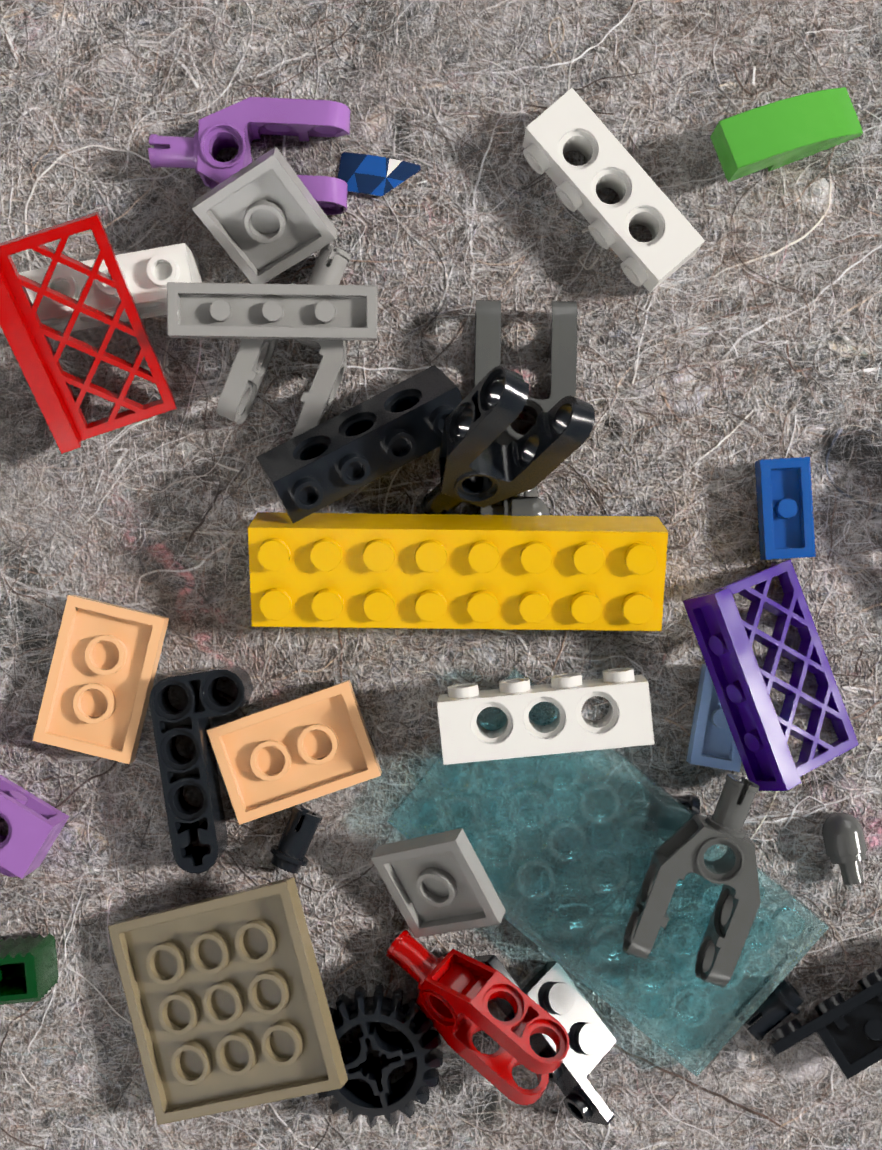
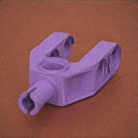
M249 97L199 119L198 132L195 133L194 137L158 136L157 134H151L149 144L154 145V148H148L150 165L152 168L195 169L205 186L213 189L252 163L251 142L254 139H261V134L298 136L300 141H309L310 137L350 135V109L343 103L329 100ZM234 147L238 149V154L229 162L216 160L217 154L223 148ZM297 175L326 215H338L346 212L348 184L345 181L329 176Z

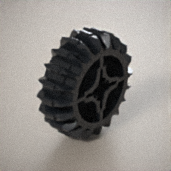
M380 983L375 987L374 996L368 997L366 990L360 985L355 989L354 1002L342 993L337 997V1010L329 1007L337 1040L356 1025H360L361 1029L359 1041L348 1045L347 1051L341 1052L348 1081L341 1089L318 1093L319 1099L333 1096L330 1105L333 1114L344 1107L348 1108L350 1124L358 1119L359 1114L367 1115V1124L371 1129L376 1125L377 1116L384 1115L385 1120L392 1127L396 1122L397 1110L411 1118L415 1113L414 1101L426 1105L430 1095L428 1087H436L438 1085L439 1072L435 1068L443 1064V1052L436 1048L441 1045V1035L437 1030H430L433 1026V1021L430 1018H427L425 1014L418 1015L420 1006L416 1003L417 998L410 1000L406 1005L402 1004L403 990L400 988L393 992L392 998L384 997V986ZM379 1022L389 1024L400 1031H386ZM369 1042H371L373 1050L379 1051V1056L384 1054L382 1070L379 1060L372 1059L373 1053L367 1056ZM417 1057L411 1070L402 1079L391 1084L392 1070L405 1065V1059ZM359 1078L365 1080L367 1083L370 1084V1086L362 1084L354 1079Z

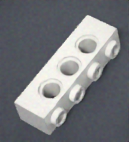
M573 88L568 90L526 127L523 154L529 165L538 174L542 175L545 172L558 186L556 187V193L562 203L572 212L578 209L590 223L588 229L594 240L604 249L611 247L623 261L621 268L634 285L640 287L643 284L651 293L692 258L705 242L701 235ZM568 151H578L586 157L588 162L582 166H574L565 160L563 154ZM600 188H611L617 192L620 201L615 204H606L598 198L596 191ZM636 224L647 227L651 232L652 240L649 242L635 240L629 232V227Z
M186 243L115 255L141 319L167 315V282L202 283L198 259ZM95 259L80 262L92 267ZM103 259L98 271L110 276ZM64 264L58 265L47 287L78 300L88 276ZM48 267L19 272V274L41 284ZM94 279L84 304L113 316L120 297L115 288ZM26 288L33 304L37 292ZM43 296L37 310V315L42 324L63 333L73 309ZM124 309L119 320L128 322L129 319ZM80 312L72 331L108 324ZM0 326V333L4 335L3 330Z
M613 668L603 670V678L582 680L581 673H563L550 676V684L530 686L529 678H513L499 681V689L479 691L477 683L448 686V694L439 695L437 700L443 764L449 765L654 745L648 680L642 674L634 675V668ZM600 696L609 701V710L602 719L588 720L581 714L582 706L589 698ZM539 702L554 704L558 708V715L555 721L545 726L535 724L529 717V712L535 704ZM487 707H497L506 714L507 721L502 728L491 731L480 725L477 718L478 714Z

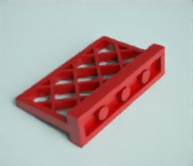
M98 212L0 243V326L61 454L80 448L81 441L177 409L172 392ZM89 229L92 230L99 247V252L92 267L62 254L69 236ZM60 239L56 250L43 245ZM32 249L51 258L42 283L40 284L20 275L10 255ZM103 259L110 276L98 271ZM58 262L88 276L78 300L47 287ZM94 279L117 290L120 301L113 316L84 304ZM26 288L37 292L33 304ZM43 296L73 309L63 333L41 323L37 310ZM124 309L130 324L119 320ZM80 312L108 324L98 348L70 336ZM115 328L137 338L140 348L133 363L105 352ZM48 337L59 341L55 352ZM65 345L94 357L84 379L63 371L59 358ZM143 357H145L150 371L139 367ZM101 360L128 372L118 394L91 383ZM136 375L155 383L162 399L142 405L125 396ZM69 384L80 388L76 398ZM86 392L114 403L108 417L87 424L80 409ZM121 406L129 409L118 413Z

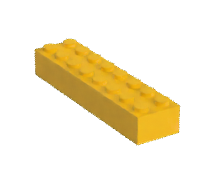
M258 512L248 526L252 627L662 631L668 531L657 516L312 513L292 523L287 513Z

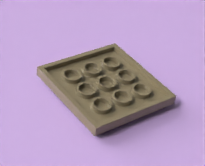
M294 877L119 920L108 926L157 1125L341 1089L348 1081Z

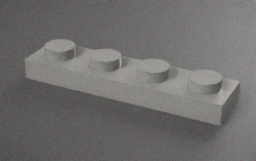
M167 282V336L171 338L377 341V285Z

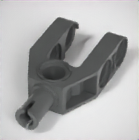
M476 300L474 387L494 367L500 366L501 300ZM551 301L552 329L548 347V358H551L549 394L545 400L528 397L522 410L532 414L536 423L537 416L542 411L548 412L565 396H576V301ZM509 425L494 442L500 445H508L512 441L517 442L524 435L516 433ZM537 486L525 491L523 496L538 498Z
M734 774L726 775V782L713 815L705 817L696 813L654 851L629 917L622 945L624 953L641 959L648 958L660 927L666 928L669 921L666 911L678 879L684 880L686 874L696 873L712 883L724 884L701 942L695 963L696 977L722 988L729 983L761 903L755 845L743 828L759 786L743 777L739 781V777ZM724 844L727 846L726 853L719 860L709 861L704 859L705 852L712 845Z

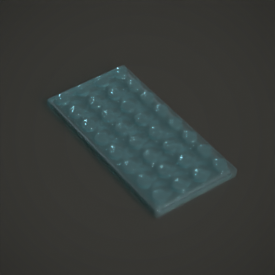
M514 666L503 680L528 677ZM530 679V686L537 685ZM539 702L531 708L529 717L535 724L549 725L557 718L558 708L550 702ZM487 707L477 716L480 725L491 731L502 728L507 721L506 714L497 707ZM615 748L449 765L443 764V755L441 754L387 820L389 824L408 839L463 828L506 910L503 918L696 1077L829 929V926L822 918L757 866L761 903L729 983L723 988L705 982L701 978L696 977L695 963L701 942L724 884L712 883L696 873H688L684 880L678 879L666 911L669 921L666 928L660 927L648 958L641 959L624 953L622 945L625 929L654 851L695 814ZM724 844L712 845L705 852L704 859L709 861L719 860L726 853L727 846Z

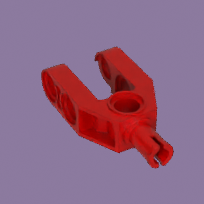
M407 930L403 931L391 944L386 956L397 963L419 983L417 989L420 990L416 1003L427 1018L433 1021V1026L458 1055L509 1100L520 1105L535 1103L541 1098L549 1083V1073H553L559 1068L567 1055L569 1036L566 1029L498 970L455 949H452L445 957L437 958L413 938L410 932ZM495 998L508 1001L514 1009L515 1017L506 1022L495 1019L489 1012L488 1002ZM484 1031L498 1043V1051L493 1054L481 1053L474 1046L472 1035L476 1032ZM536 1033L549 1036L556 1045V1055L550 1058L537 1055L531 1048L530 1036ZM523 1065L528 1070L536 1073L538 1086L530 1090L521 1088L513 1079L512 1069L515 1066Z

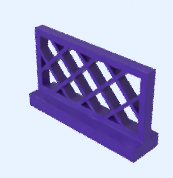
M791 559L781 561L715 590L698 594L683 601L748 780L759 786L758 791H788L802 783L801 776L859 745ZM775 576H778L784 592L781 605L767 597L771 580ZM738 593L751 601L745 621L740 617L733 594ZM763 608L777 616L772 637L757 629ZM789 624L798 629L801 638L798 652L784 644ZM754 640L768 648L762 669L759 668L752 649ZM780 656L794 662L789 684L775 677ZM807 670L814 674L818 684L815 699L802 692ZM771 688L785 694L780 717L777 716L770 698ZM798 702L812 709L806 731L792 724ZM824 717L831 720L838 738L837 741L831 744L819 739ZM789 734L803 742L798 762L794 763L787 744Z

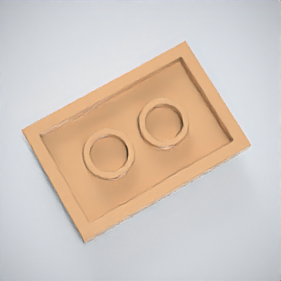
M68 595L32 741L126 764L134 762L169 618L77 595Z
M350 680L206 730L239 825L379 777L382 774Z

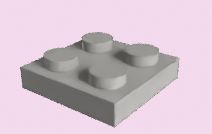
M274 147L196 199L192 207L194 213L252 284H265L333 242L337 237L338 230L277 147Z
M463 828L379 845L371 856V860L415 938L501 923L506 910Z

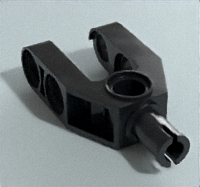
M502 366L494 367L446 417L439 452L440 483L422 498V511L424 514H439L441 511V514H451L462 502H468L485 508L535 488L589 437L595 421L593 406L574 396H565L548 412L542 411L537 416V423L517 442L512 441L508 445H500L494 442V440L522 412L527 402L529 384L524 382L523 376Z

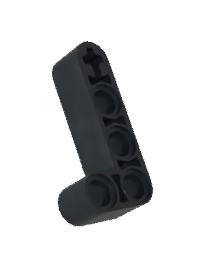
M237 666L192 671L160 680L153 686L149 696L173 856L178 866L189 873L199 874L208 871L222 856L228 843L216 759L206 730L211 728L209 717L226 715L236 711L249 701L253 693V683L250 675L244 669ZM228 677L236 683L238 696L234 702H225L218 696L216 684L219 678ZM172 685L182 687L187 693L188 704L184 710H178L169 703L168 691ZM178 735H186L194 741L196 746L194 758L182 757L177 752L175 742ZM185 785H194L201 790L204 797L203 806L194 807L185 801L183 796ZM204 817L207 818V819L199 826L198 821L201 820V819L204 818ZM197 836L201 844L210 845V849L205 854H203V849L200 846L193 847L192 841Z

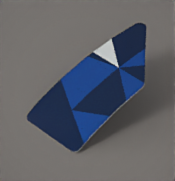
M343 152L337 178L348 184V192L382 197L421 170V166L386 157Z

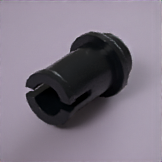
M295 805L291 810V816L279 844L273 845L270 852L274 854L271 860L274 866L284 871L298 874L300 867L306 866L309 861L305 855L323 817L315 812L309 814V809Z
M782 977L777 982L773 979L768 983L771 988L738 1014L743 1025L748 1024L750 1026L747 1030L758 1041H761L769 1031L791 1012L795 1015L800 1013L798 1007L804 1002V999L785 977Z

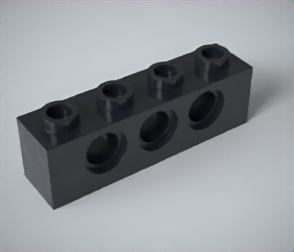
M433 365L256 458L276 497L292 523H295L441 446L444 421L463 399L458 386Z

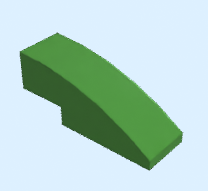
M842 87L779 100L723 119L718 122L710 138L729 183L765 168H768L770 172L858 138L863 134V130L847 89Z

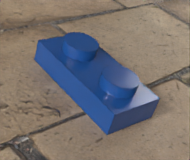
M810 457L755 461L760 560L816 557Z

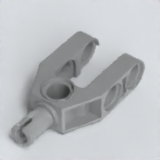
M330 244L321 248L307 284L339 285L351 255L338 247L335 253L332 251L333 245ZM242 339L218 401L217 415L239 424L244 423L254 404L279 339ZM296 340L304 346L320 349L321 363L309 393L303 392L300 401L303 404V408L290 439L326 421L347 368L345 340Z

